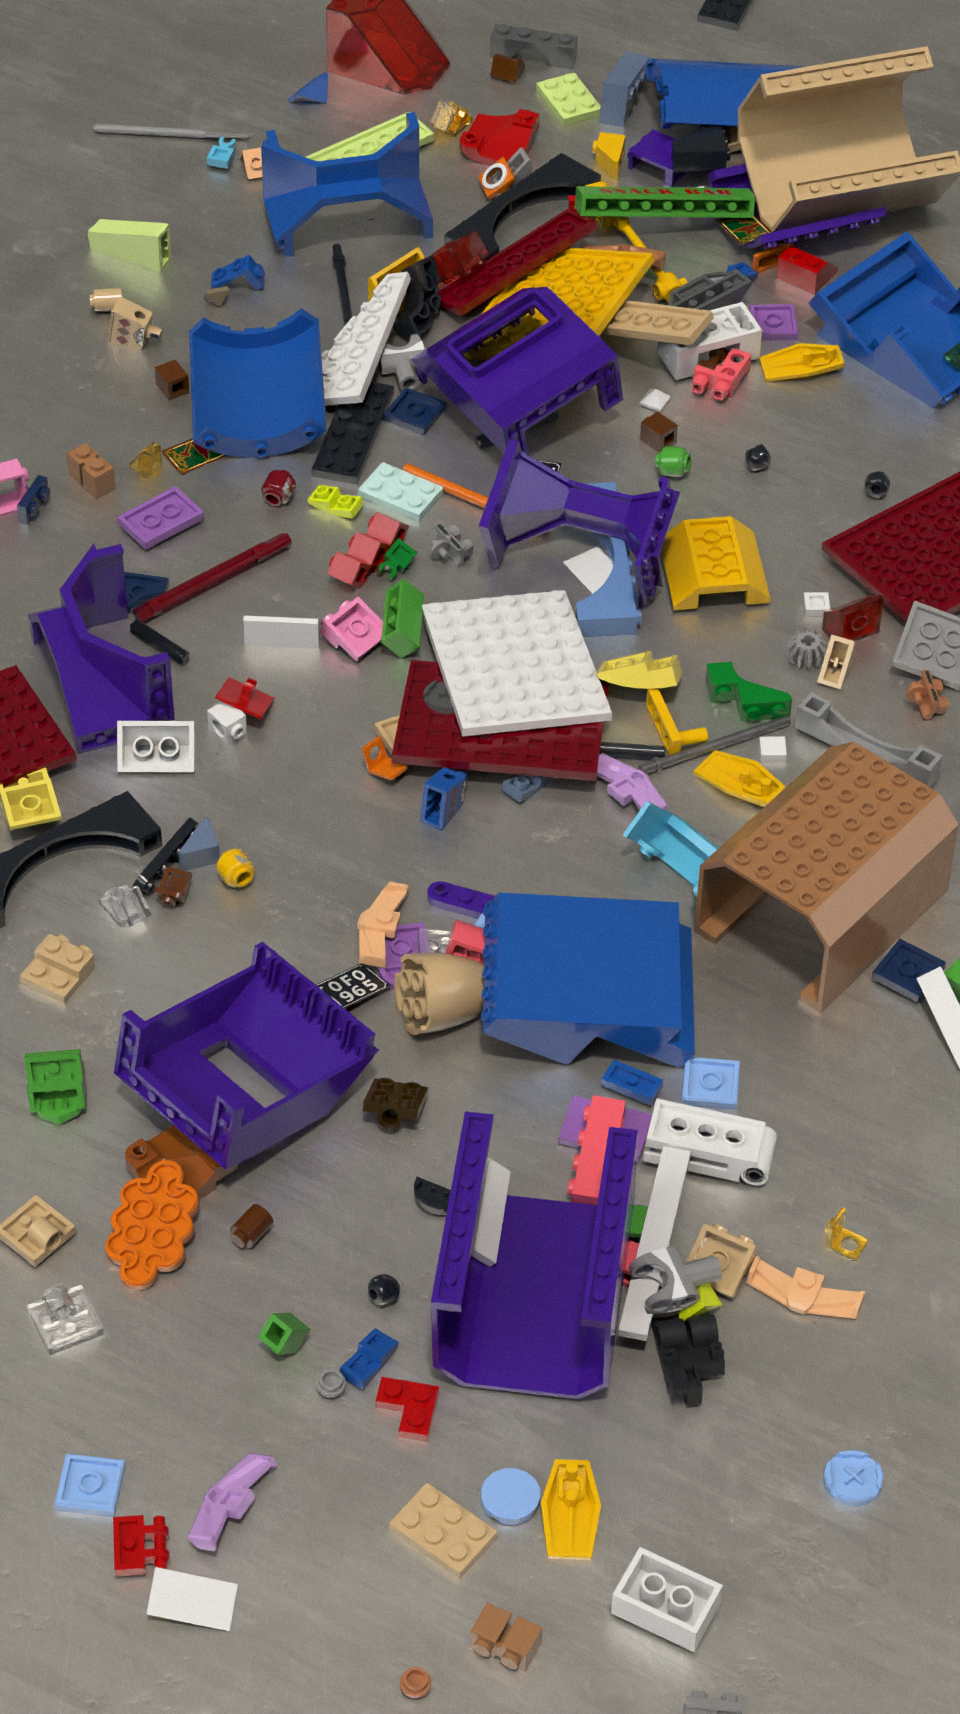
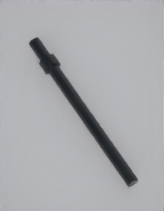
M334 244L332 246L334 255L332 263L336 269L344 324L346 325L352 318L345 273L346 259L342 254L341 245Z

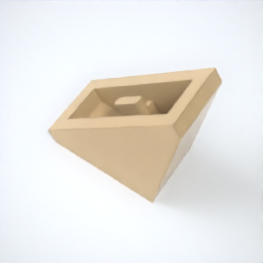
M831 635L817 683L842 690L853 667L856 641Z

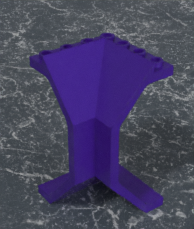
M509 439L481 517L479 529L489 564L495 568H500L508 548L561 526H571L622 539L636 557L634 566L640 591L638 605L647 607L649 599H654L657 586L663 587L658 556L680 492L671 489L670 480L664 477H659L658 480L660 491L639 495H627L576 482L525 454L520 448L519 441Z
M93 544L60 588L61 606L27 614L34 645L39 644V640L45 639L55 662L73 728L77 754L117 745V721H175L171 662L168 653L165 652L149 657L139 656L87 631V628L128 619L123 563L124 550L121 544L97 550Z

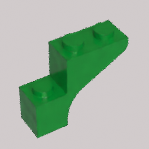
M732 661L707 663L706 684L710 701L724 702L735 700L741 722L777 719L786 715L790 718L792 698L789 693L742 679L734 670Z

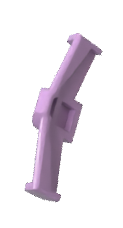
M604 753L600 754L597 776L610 782L607 785L608 794L623 806L634 801L641 810L646 801H649L667 810L668 804L649 780L647 774Z
M248 1453L208 1490L203 1497V1503L188 1535V1539L197 1548L209 1551L216 1550V1542L227 1517L241 1519L255 1499L252 1490L248 1488L268 1469H274L277 1466L274 1457Z

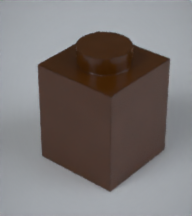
M176 360L155 367L156 385L168 400L189 393L188 374Z
M657 411L641 422L640 440L660 453L663 447L672 446L677 443L678 425Z

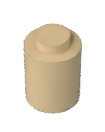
M121 288L94 289V294H89L90 308H95V312H110L119 296L122 297Z

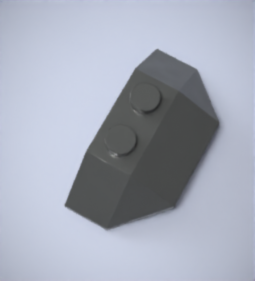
M738 270L704 274L671 291L668 306L710 311L737 304L752 285V281Z

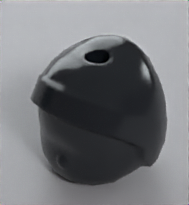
M763 444L756 445V447L747 450L745 453V460L751 471L762 470L770 464V454Z
M881 471L868 474L865 480V489L874 498H882L890 486L888 475Z
M380 1274L370 1280L368 1294L376 1306H386L397 1300L400 1294V1285L394 1277L388 1274Z

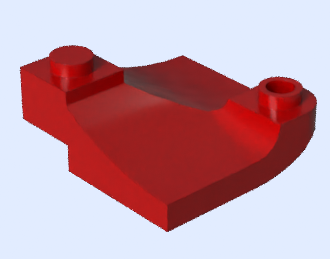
M519 109L515 114L504 116L478 113L468 132L464 131L459 139V148L471 160L488 166H492L502 157L506 158L508 162L520 147L528 155L532 148V140L539 129L540 113Z

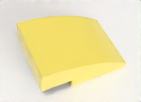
M647 651L603 661L597 672V677L624 687L655 689L677 686L683 673L678 655L654 660L652 652Z
M46 768L27 774L28 779L20 778L17 783L6 787L0 784V803L10 830L62 819L52 782L49 779Z

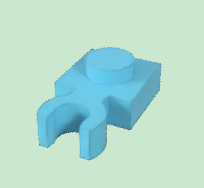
M221 137L219 139V146L213 145L207 156V165L228 169L234 157L235 139H232L230 143H225L224 137Z

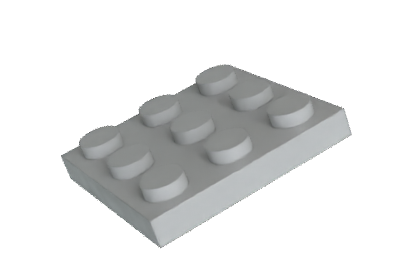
M914 601L891 666L921 677L923 670H930L933 679L941 680L943 685L960 691V617Z

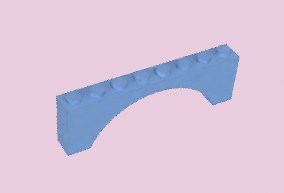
M615 482L587 484L617 492ZM589 531L605 546L611 557L613 568L608 579L596 592L576 602L575 618L582 636L636 635L637 624H641V610H636V607H638V593L633 592L636 588L635 575H630L633 572L632 558L627 557L630 556V548L622 539Z

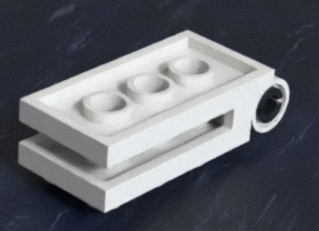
M656 1098L646 1138L643 1161L659 1164L663 1146L691 1151L687 1171L739 1182L741 1175V1178L748 1184L763 1185L769 1178L777 1134L772 1128L765 1126L766 1122Z

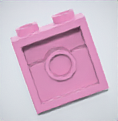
M359 596L351 602L349 600L345 601L338 608V612L335 615L330 613L321 622L323 626L320 633L336 649L341 646L356 662L381 643L383 621Z

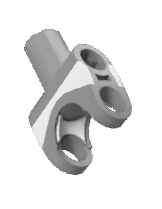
M418 334L410 335V342L402 347L391 346L386 341L378 362L381 375L396 373L401 390H404L406 387L415 390L420 385L416 365L411 361V358L425 350Z
M674 1246L646 1253L636 1258L629 1266L633 1277L655 1280L662 1287L659 1292L649 1296L645 1301L647 1310L653 1314L675 1312L695 1305L700 1299L696 1286L717 1282L722 1278L721 1265L717 1257L709 1256L684 1262L678 1248Z

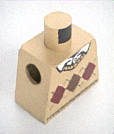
M119 296L111 310L107 342L140 350L144 348L148 339L159 342L163 329L152 326L153 313Z

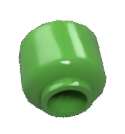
M665 446L660 453L656 454L655 466L659 468L663 476L681 478L686 472L690 471L691 454H688L687 450L683 447Z

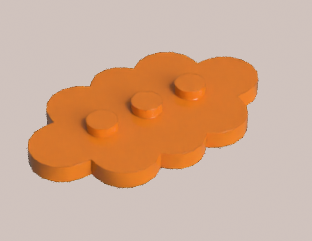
M162 1160L155 1163L150 1168L146 1178H135L128 1181L120 1191L122 1205L113 1211L110 1222L114 1232L108 1236L105 1242V1250L108 1258L114 1264L120 1265V1276L123 1283L129 1289L135 1291L144 1290L153 1285L159 1272H170L177 1269L185 1259L183 1244L188 1242L194 1234L195 1227L191 1218L197 1213L200 1200L196 1190L184 1184L185 1176L182 1168L177 1162L172 1160Z

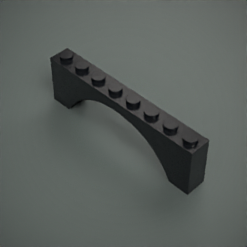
M656 89L657 97L663 98L662 94H658ZM701 125L693 133L672 141L671 161L674 172L726 168L727 161H730L731 158L728 139L725 137V126Z
M560 153L468 219L462 221L458 226L448 231L444 235V253L472 269L476 268L499 253V246L494 236L501 224L511 215L538 203L568 200V196L576 195V186L600 182L601 174Z
M126 791L96 807L90 808L74 818L68 819L52 829L46 830L30 840L24 841L8 851L2 852L0 854V928L5 926V910L11 893L22 878L38 865L68 852L96 848L120 850L142 857L162 846L161 828L135 798Z

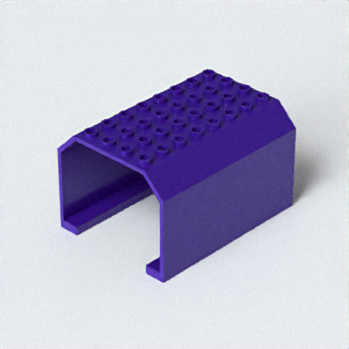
M465 1111L431 1298L433 1367L460 1385L467 1387L581 1399L608 1387L635 1201L638 1130L609 1127L598 1205L507 1195L496 1264L489 1267L471 1256L494 1123V1114Z

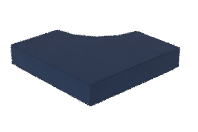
M124 572L128 614L134 615L132 610L166 592L169 586V578Z

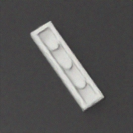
M940 966L918 977L917 980L960 1069V1004Z
M488 1158L471 1250V1256L489 1267L496 1264L511 1173L510 1170L491 1158Z

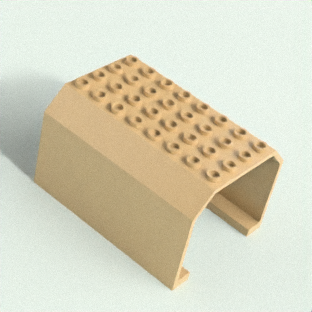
M928 46L760 75L738 108V140L753 194L755 195L760 219L772 232L884 206L886 212L937 203L960 176L958 150L916 158L902 111L904 81L910 74L931 71L934 67Z

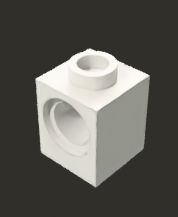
M220 702L207 710L208 728L226 744L241 738L247 733L246 715L241 710L224 702Z

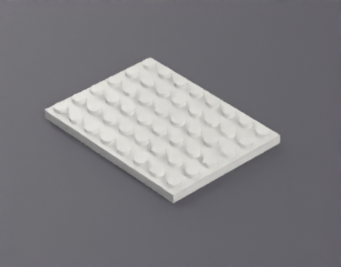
M565 590L456 600L442 603L434 602L422 605V617L445 686L448 689L450 701L462 736L611 721L612 711L600 680L597 677V672Z

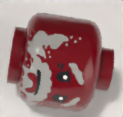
M286 470L271 471L261 487L265 501L274 506L288 503L296 489V482Z

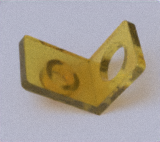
M842 1207L836 1217L830 1219L826 1227L825 1233L828 1234L826 1248L855 1262L866 1247L868 1240L844 1228L846 1209ZM850 1239L855 1241L858 1247L853 1251H848L841 1246V1243L844 1240Z

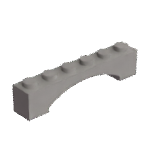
M812 692L797 707L795 728L832 746L856 742L930 788L940 777L943 755L922 745L918 748H905L881 741L850 723L832 706L831 701Z

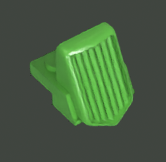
M81 1049L25 1054L24 1061L28 1079L27 1094L31 1113L36 1112L39 1118L61 1125L78 1116L82 1109H86L87 1088Z

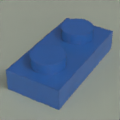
M613 1060L602 1077L601 1085L651 1106L663 1087V1079Z

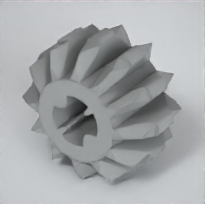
M805 628L803 632L795 631V634L789 636L787 641V658H789L791 664H797L799 669L803 666L807 667L808 670L812 666L819 668L820 664L824 661L828 641L824 639V634L817 635L816 630L808 632Z

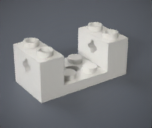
M743 302L710 310L713 313L714 319L692 345L658 341L657 352L675 380L693 376L694 368L698 365V354L727 346L730 351L734 348L750 353L751 360L760 358L762 329ZM735 357L737 362L743 361L741 357Z

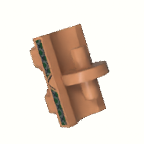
M923 670L921 672V679L918 682H912L905 694L909 702L919 705L923 719L930 720L934 713L944 714L949 707V702L947 698L939 697L943 691L942 681L933 679L930 670Z

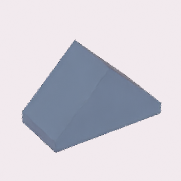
M204 817L179 851L180 870L187 871L218 862L220 858L219 844L208 818Z

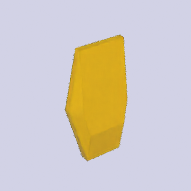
M798 343L759 358L766 382L809 379L845 368L838 345Z
M714 750L693 771L695 776L727 795L761 807H765L786 788L758 761Z
M554 1460L541 1500L547 1558L592 1559L601 1502L589 1460Z

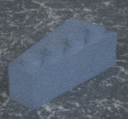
M625 51L603 82L600 123L620 127L625 126L640 91L645 84L646 61L650 59V56Z

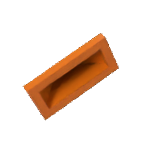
M783 243L753 255L752 269L761 273L778 265V257L790 245L793 246V243Z

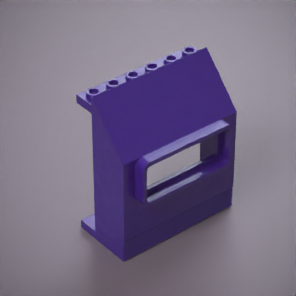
M548 287L520 289L411 358V361L416 365L418 378L423 385L428 383V377L503 453V456L509 439L519 441L521 450L529 455L525 430L595 385L597 387L599 407L604 412L624 400L617 354ZM535 308L549 321L478 367H473L465 359L464 354L471 349L477 352L478 346L483 348L485 340L490 337L496 340L497 334L502 336L501 330L509 325L514 328L516 327L515 323L521 324L520 318L526 314L535 315Z
M261 942L254 946L250 967L144 1021L132 1010L123 1013L114 1074L222 1168L228 1171L229 1168L232 1169L233 1166L245 1161L246 1158L249 1159L326 1116L377 1054L379 1049L373 1045L376 1034L370 1028L366 1027L349 1011L333 1000L332 997L300 973L293 965L278 955L276 951L272 950L264 942ZM220 1047H227L286 1097L264 1108L204 1056Z

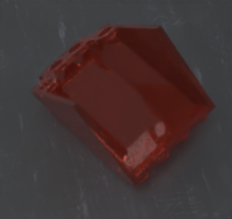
M332 0L326 7L327 72L405 95L410 94L412 89L420 88L423 91L432 89L435 83L443 76L445 70L450 67V61L441 45L408 0Z

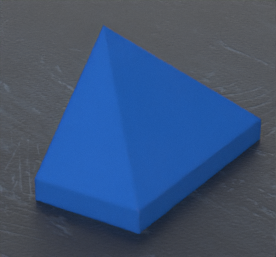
M324 72L289 97V102L327 104L328 74Z

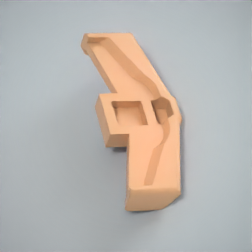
M389 882L370 908L360 914L357 923L360 964L386 968L385 937L395 938L401 915L400 912L395 911L403 900L408 897V885Z
M755 1256L747 1278L748 1285L788 1307L790 1311L803 1315L813 1314L856 1319L865 1297V1291L862 1290L855 1292L822 1288L825 1276L797 1267L792 1278L760 1260L758 1256Z

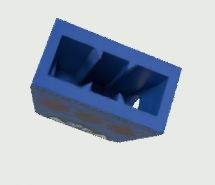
M442 768L424 783L421 822L440 830L447 826L464 802L465 786L468 782V777L464 772H455L448 768Z

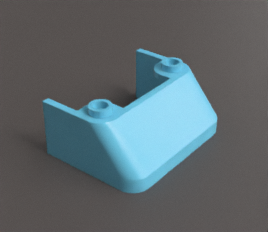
M646 801L623 833V836L640 844L639 850L646 856L652 858L655 855L661 858L691 882L694 888V895L696 896L698 893L700 865L719 849L717 845L684 819L649 801Z

